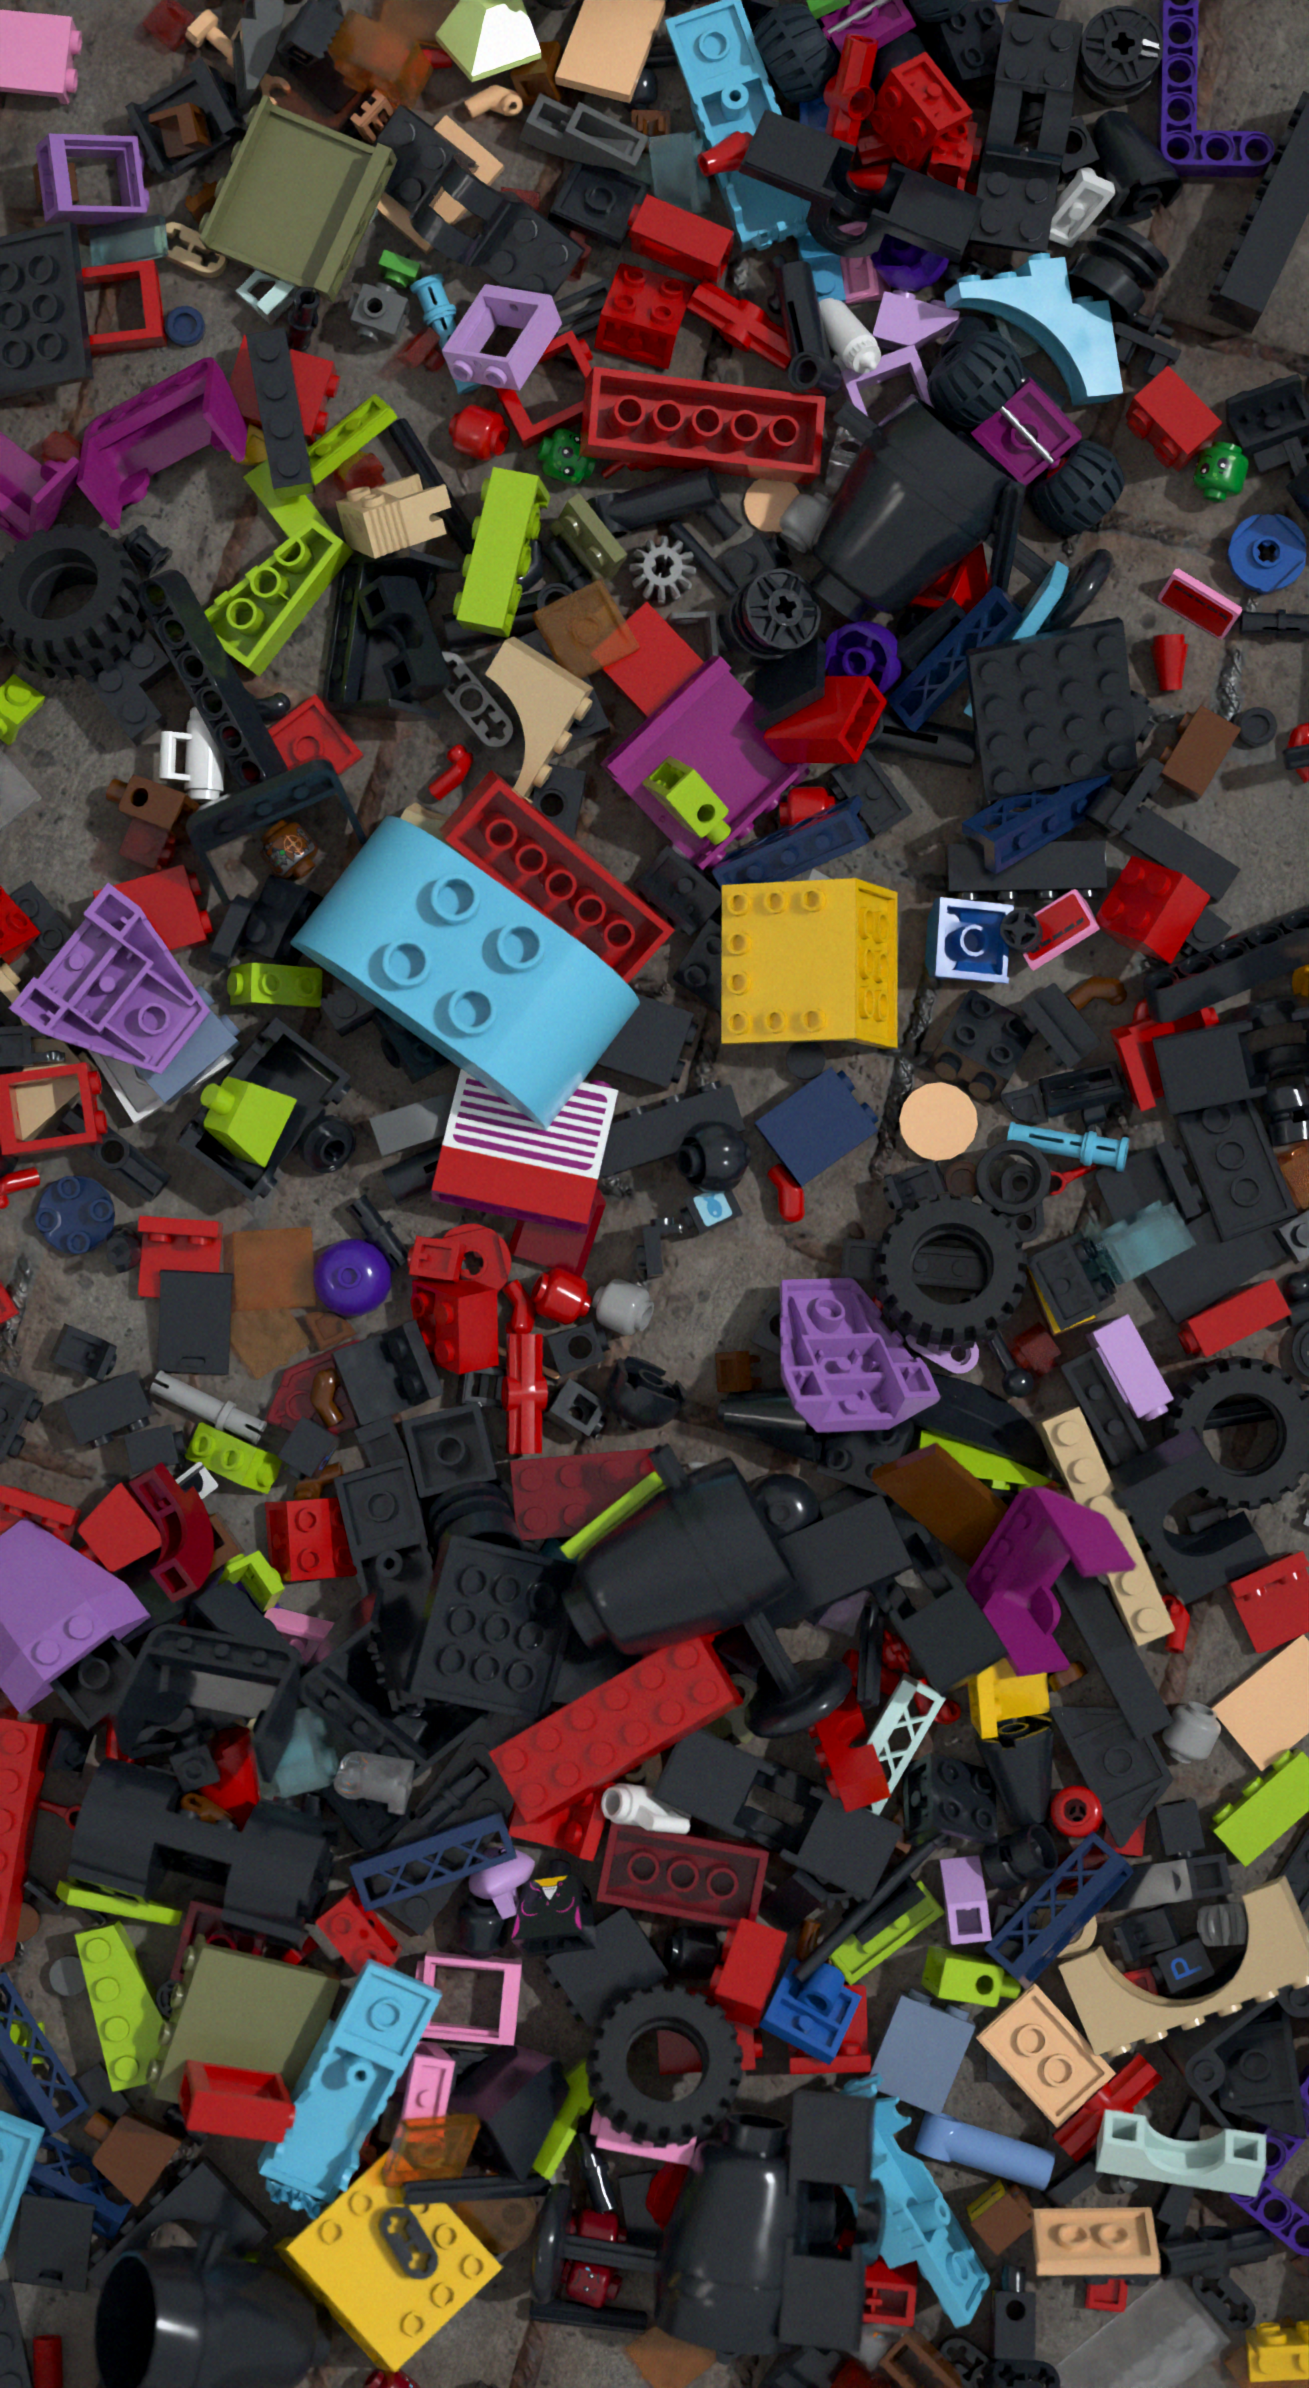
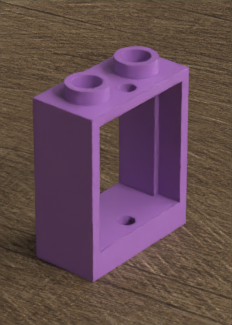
M49 133L35 146L45 223L71 221L75 224H113L142 218L147 213L149 193L143 185L144 155L139 150L137 136ZM67 157L116 158L122 206L73 205Z

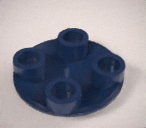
M66 1176L52 1183L42 1194L37 1206L35 1223L44 1239L55 1249L67 1254H84L95 1250L106 1241L108 1234L111 1233L114 1226L115 1209L109 1193L101 1184L85 1176Z

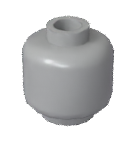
M818 492L813 496L798 494L780 517L779 525L783 530L780 536L799 552L812 551L811 542L831 501Z
M617 1278L613 1279L606 1287L600 1286L593 1298L592 1307L596 1309V1319L601 1326L622 1335L630 1336L637 1331H643L647 1327L653 1314L654 1303L650 1301V1295L645 1288Z
M1189 1701L1187 1705L1176 1706L1171 1714L1174 1723L1166 1726L1162 1734L1164 1743L1170 1748L1169 1754L1176 1760L1190 1764L1192 1759H1207L1221 1732V1726L1216 1719V1712L1195 1701Z

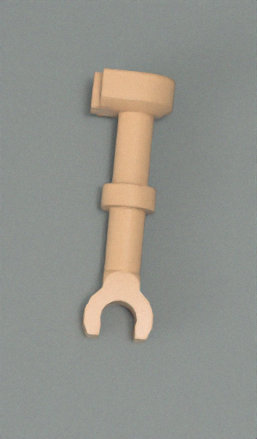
M207 9L187 28L186 38L197 48L208 40L228 58L226 63L234 69L231 40L217 28L219 18ZM265 73L258 87L262 91V96H268L276 106L277 102L269 95L273 88H280L287 95L291 92L290 85L284 78L272 77L268 73Z

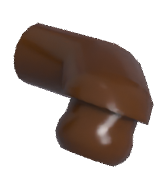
M1092 976L1066 997L1076 1010L1080 1011L1095 998L1107 1000L1112 1006L1121 1005L1127 998V992L1124 989L1123 982L1117 978Z
M332 1367L327 1368L325 1371L320 1370L314 1376L310 1393V1402L327 1429L344 1419L332 1400L335 1388L341 1385L336 1369Z
M340 1462L328 1464L319 1479L307 1476L304 1481L299 1480L293 1493L294 1501L319 1499L326 1485L334 1484V1478L345 1475L342 1464Z
M187 1793L182 1796L178 1803L177 1809L192 1811L200 1815V1821L215 1825L216 1820H223L232 1824L236 1821L235 1816L205 1796Z
M811 1918L802 1920L795 1947V1955L800 1962L819 1945L817 1940L822 1923L818 1920ZM829 1958L824 1962L826 1964L832 1965V1962Z

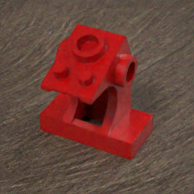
M968 121L939 136L930 151L931 155L927 173H919L976 196L978 184L967 182L966 177L970 169L971 160H979L983 138L976 136L978 123Z

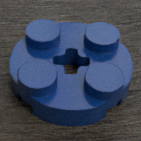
M1253 515L1237 527L1230 539L1226 553L1230 570L1239 583L1259 594L1267 595L1272 592L1281 591L1290 586L1305 567V536L1297 524L1283 515ZM1262 544L1267 548L1272 544L1276 548L1273 554L1276 561L1272 563L1269 560L1261 561L1258 557L1260 551L1257 547Z

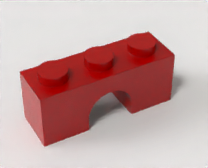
M851 1688L843 1703L819 1723L808 1728L810 1738L819 1737L821 1742L820 1745L814 1746L821 1769L830 1767L832 1775L826 1776L825 1779L833 1800L841 1798L846 1813L891 1797L873 1743L858 1748H848L851 1743L869 1736L860 1707L856 1703L853 1688Z

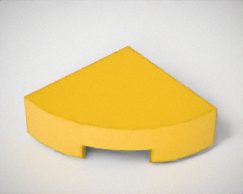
M249 424L245 459L239 463L259 465L268 459L264 434L262 430ZM231 455V457H230L231 460L234 461V462H237V461L234 459V457Z

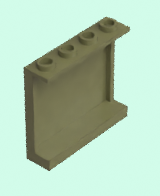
M263 95L259 105L255 104L249 112L247 118V127L249 128L243 141L238 140L231 154V162L233 164L227 177L222 176L216 186L214 195L216 202L211 213L206 212L200 222L198 230L200 234L199 239L207 250L296 288L311 287L313 288V295L317 291L320 298L334 303L397 163V158L393 150L380 143H377L376 147L368 145L278 107L272 103L268 96Z
M197 1934L194 1946L189 1945L184 1954L182 1968L186 1971L182 1983H176L172 1991L170 2006L173 2007L170 2020H164L159 2031L158 2044L161 2047L157 2059L151 2058L147 2068L146 2082L150 2084L153 2098L179 2104L177 2096L186 2060L281 2073L285 2087L290 2090L291 2095L328 2022L341 1983L335 1966L320 1963L318 1970L210 1945L206 1943L204 1935Z

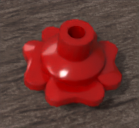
M884 1630L882 1652L884 1665H887L889 1669L900 1668L908 1673L910 1671L908 1663L910 1661V1649L899 1636H893V1634Z

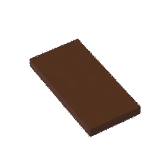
M937 1442L873 1469L872 1481L970 1567L974 1565L1010 1508Z

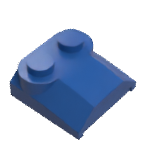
M943 897L935 898L927 921L925 965L929 977L939 980L953 979L1009 984V978L1007 977L1009 947L1000 934V925L1003 918L1013 911L1014 905Z

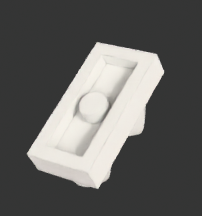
M1080 168L1065 190H1057L1049 239L1071 248L1116 194L1113 183L1098 177L1091 168Z

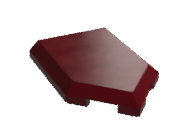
M596 1187L587 1235L517 1220L509 1244L510 1253L550 1268H560L582 1276L607 1203L600 1188Z
M360 1339L286 1369L264 1421L293 1432L301 1417L304 1416L326 1428L310 1402L314 1376L320 1370L325 1371L330 1367L335 1368L331 1359L332 1352L361 1342ZM339 1385L335 1388L332 1400L344 1419L328 1429L335 1434L357 1426L343 1387Z

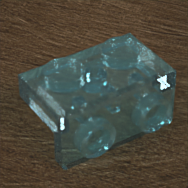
M696 131L648 137L655 198L690 213L705 211V203L711 201L709 181L708 179H702L701 170L698 165V155L705 152L703 139H697Z

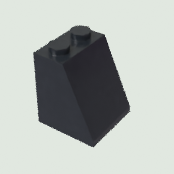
M516 2044L514 2046L501 2045L449 2094L445 2115L473 2165L520 2183L527 2178L571 2089L563 2075L565 2069L555 2056L533 2051L528 2046L522 2047Z

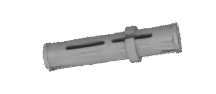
M162 1370L156 1375L155 1379L169 1386V1388L166 1389L153 1382L149 1391L150 1394H155L216 1424L215 1428L220 1431L227 1429L252 1442L254 1445L260 1440L261 1436L247 1427L250 1426L263 1433L267 1425L266 1421H262L237 1409V1405L231 1401L224 1403L181 1382Z

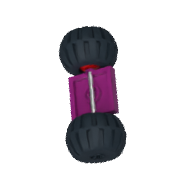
M849 0L850 4L820 17L825 26L822 30L807 6L800 3L785 4L770 10L760 20L753 33L754 42L762 56L763 63L773 81L779 86L784 97L794 103L808 102L823 96L826 84L837 75L839 62L829 43L834 42L841 54L846 34H859L878 40L877 49L916 27L902 0ZM907 0L918 19L927 23L950 19L965 8L969 0Z
M978 331L970 334L962 343L956 344L946 353L928 378L927 390L936 412L954 425L970 428V433L1013 474L1019 482L1026 486L1034 479L1029 490V498L1033 511L1044 526L1066 536H1074L1091 528L1092 525L1096 524L1111 510L1124 489L1122 468L1115 456L1100 444L1087 440L1079 441L1082 438V432L1030 377L1021 383L1023 378L1021 360L1010 342L988 331Z

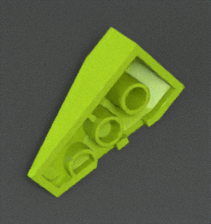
M919 1430L916 1451L937 1442L986 1487L1020 1492L1026 1487L1043 1486L1069 1499H1073L1067 1487L1008 1458L930 1430Z
M587 2055L564 2075L571 2089L532 2166L533 2169L549 2180L552 2178L576 2134L579 2117L584 2116L594 2100V2097H590L587 2088L588 2074L585 2073Z

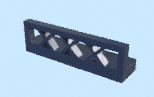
M995 585L887 698V701L909 729L915 732L968 677L965 650L1000 643L1024 618L1021 613L1025 609L1015 598Z
M1111 774L1003 798L962 822V833L984 845L985 868L997 874L1087 821L1083 814L1103 785L1111 787ZM1060 790L1053 795H1038L1043 791ZM1031 807L1024 812H1009L1014 808ZM985 825H1000L990 832L982 828Z
M857 794L793 825H788L726 853L712 870L721 890L722 885L783 882L866 845L869 837L857 817L863 803Z
M498 1809L352 1861L349 1868L364 1911L367 1912L516 1859L517 1854L507 1828L508 1823L503 1809ZM499 1830L506 1850L505 1853L489 1857L476 1851L482 1836ZM476 1839L472 1848L462 1844ZM455 1846L469 1853L463 1868L452 1871L438 1863L444 1850ZM438 1852L434 1862L425 1858V1856ZM473 1856L483 1860L469 1865ZM414 1860H418L431 1867L426 1880L416 1885L400 1877L406 1864ZM400 1866L397 1875L386 1871ZM435 1869L445 1873L431 1879ZM381 1874L393 1880L387 1895L373 1900L370 1899L364 1878ZM397 1883L407 1887L393 1892Z
M1092 1832L989 1942L984 1950L1009 1972L1014 1980L1027 1990L1131 1877L1134 1871L1123 1857L1095 1832ZM1095 1845L1109 1857L1099 1870L1084 1871V1857ZM1078 1864V1871L1071 1872L1073 1868ZM1084 1878H1091V1879L1084 1885ZM1064 1879H1078V1893L1071 1900H1057V1886ZM1050 1894V1901H1044ZM1064 1907L1057 1915V1908ZM1051 1908V1922L1045 1929L1030 1930L1029 1916L1036 1909ZM1023 1924V1930L1016 1931ZM1030 1937H1037V1938L1030 1944ZM1009 1938H1023L1024 1952L1012 1964L998 1950Z
M3 1972L0 1973V1988L7 1998L5 2013L0 2012V2019L3 2020V2025L0 2022V2082L23 2119L45 2128L43 2137H46L61 2129L88 2109L89 2106L9 1977ZM12 2022L23 2024L27 2030L26 2047L14 2044L10 2038ZM33 2056L44 2058L49 2066L47 2081L37 2079L31 2071ZM54 2090L65 2092L74 2106L61 2117H59L52 2105Z
M50 2135L43 2137L39 2149L45 2147L52 2151L57 2163L43 2165L35 2159L24 2193L96 2204L97 2209L94 2213L93 2231L113 2241L133 2203L126 2198L122 2207L107 2200L103 2188L114 2185L93 2165L91 2157ZM82 2167L89 2172L92 2182L78 2184L72 2181L68 2169Z

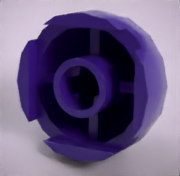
M885 234L878 252L875 251L870 255L878 274L891 287L907 292L922 290L933 285L944 273L949 263L947 258L889 234Z
M871 621L846 624L830 634L825 643V670L828 669L829 676H869L883 694L895 685L901 674L902 661L896 656L897 644L899 642L894 634L881 624Z
M343 1239L329 1245L319 1256L313 1270V1286L319 1300L330 1311L345 1317L363 1316L376 1311L387 1299L392 1286L391 1268L384 1255L374 1244H369L361 1239Z

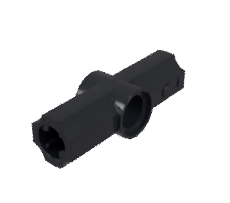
M77 1103L66 1114L57 1128L65 1136L86 1133L83 1109L80 1103ZM108 1125V1132L102 1134L103 1144L80 1147L102 1167L108 1169L149 1203H152L160 1195L172 1177ZM119 1142L124 1148V1156L117 1163H109L105 1157V1150L111 1143Z
M1261 2223L1230 2230L1220 2226H1203L1197 2229L1196 2236L1159 2243V2277L1164 2281L1193 2275H1200L1211 2279L1225 2278L1230 2275V2270L1233 2267L1267 2261L1269 2256L1274 2255V2242L1270 2236L1269 2229Z

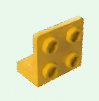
M1003 1658L968 1681L971 1723L982 1739L998 1737L997 1722L1049 1712L1047 1673L1017 1677L1006 1658Z
M1309 2320L1296 2322V2327L1280 2328L1279 2323L1264 2322L1256 2324V2329L1245 2330L1248 2379L1250 2382L1309 2379Z

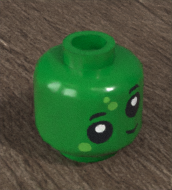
M564 428L557 429L551 438L544 436L537 453V459L543 460L542 472L544 475L573 486L580 483L582 479L588 480L590 478L597 458L579 456L581 435Z
M1217 441L1212 442L1211 447H1206L1200 451L1193 483L1195 487L1203 491L1202 497L1216 503H1225L1226 497H1235L1241 494L1249 466L1248 459L1242 455V448L1230 443Z

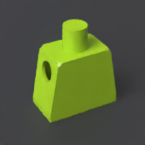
M669 755L642 782L663 807L689 832L699 838L706 836L713 845L721 843L729 836L731 828L723 820L729 812L728 808L690 766Z
M228 1076L223 1080L221 1087L214 1083L209 1084L201 1094V1103L210 1108L204 1120V1128L236 1158L265 1168L297 1100L276 1091Z
M928 1946L921 1985L935 1996L991 2007L997 2006L999 1996L1017 1999L1021 1985L1009 1973H1005L1004 1968L993 1959L936 1946Z

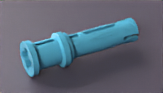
M440 273L429 275L414 282L410 289L413 294H417L425 314L422 318L423 322L428 327L433 328L442 351L457 328L454 320L457 310L454 304L449 303L442 285L444 277ZM430 293L433 294L437 305H434ZM445 323L447 330H444L442 324ZM453 379L459 395L474 391L481 386L479 383L462 382Z
M1015 1122L1010 1123L1007 1141L1018 1140L1028 1142L1043 1153L1079 1158L1080 1163H1083L1085 1166H1091L1092 1163L1116 1167L1118 1172L1124 1171L1129 1148V1138L1122 1137L1121 1140L1099 1137L1093 1131L1085 1132V1135L1082 1136L1016 1124Z

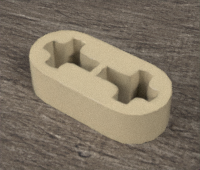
M175 222L167 223L158 230L156 246L162 257L207 278L221 275L227 267L228 259L215 253L216 258L219 260L217 264L210 262L207 267L204 266L202 258L195 254L197 250L208 255L211 251L207 250L200 241L199 232ZM176 234H180V240L184 245L188 246V250L175 246L170 251L165 239L167 237L173 239Z

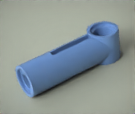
M926 2110L913 2148L915 2151L934 2159L946 2162L954 2161L1043 2191L1047 2187L1055 2161V2152L966 2124L942 2112L938 2116Z

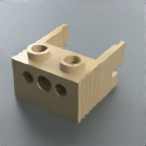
M414 474L371 490L369 487L355 488L346 493L347 498L335 501L347 545L372 558H378L446 534L443 519L432 514L451 508L446 485L441 484L440 486L423 490L419 474Z

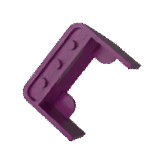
M206 357L99 415L87 426L84 432L76 484L112 530L120 527L122 506L126 504L134 505L147 495L150 476L201 448L211 444L216 451L226 450L230 452L237 463L245 459L248 428L224 372L214 358Z
M0 432V529L17 543L22 539L25 542L34 537L32 533L44 529L47 532L76 489L79 460L73 456L66 464L62 461L56 463L55 461L47 460L41 465Z
M1043 1486L1026 1487L1019 1492L969 1571L966 1579V1589L1010 1654L1005 1658L1017 1677L1064 1671L1070 1666V1663L1052 1636L1061 1616V1608L1050 1590L1070 1558L1082 1577L1134 1571L1137 1566L1110 1522L1102 1513Z

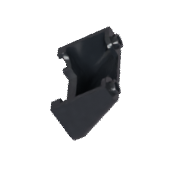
M274 1016L267 1021L218 1083V1086L221 1087L223 1080L229 1076L297 1100L265 1168L236 1158L204 1128V1120L210 1108L203 1104L175 1140L181 1147L251 1201H254L257 1196L264 1199L278 1182L273 1177L276 1168L299 1140L303 1129L331 1101L338 1105L351 1088L346 1083L351 1075Z

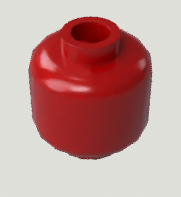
M474 404L465 407L460 414L456 413L449 424V435L452 436V444L458 453L484 462L493 459L495 456H500L509 441L510 430L506 426L504 417L500 413Z
M822 786L792 788L788 792L787 802L779 803L780 825H793L823 809L835 805V796H829L826 788Z
M553 1268L547 1274L542 1272L538 1276L533 1286L530 1300L535 1303V1310L538 1315L562 1325H569L578 1316L582 1318L586 1316L592 1303V1296L587 1294L588 1284L583 1277L560 1268Z
M1072 1785L1063 1788L1055 1795L1051 1803L1050 1815L1053 1824L1061 1834L1072 1839H1084L1099 1829L1103 1821V1808L1099 1798L1093 1791L1084 1786ZM1076 1807V1812L1071 1815L1072 1810ZM1081 1807L1085 1809L1086 1815L1080 1813ZM1076 1817H1080L1083 1820L1074 1821L1073 1819Z

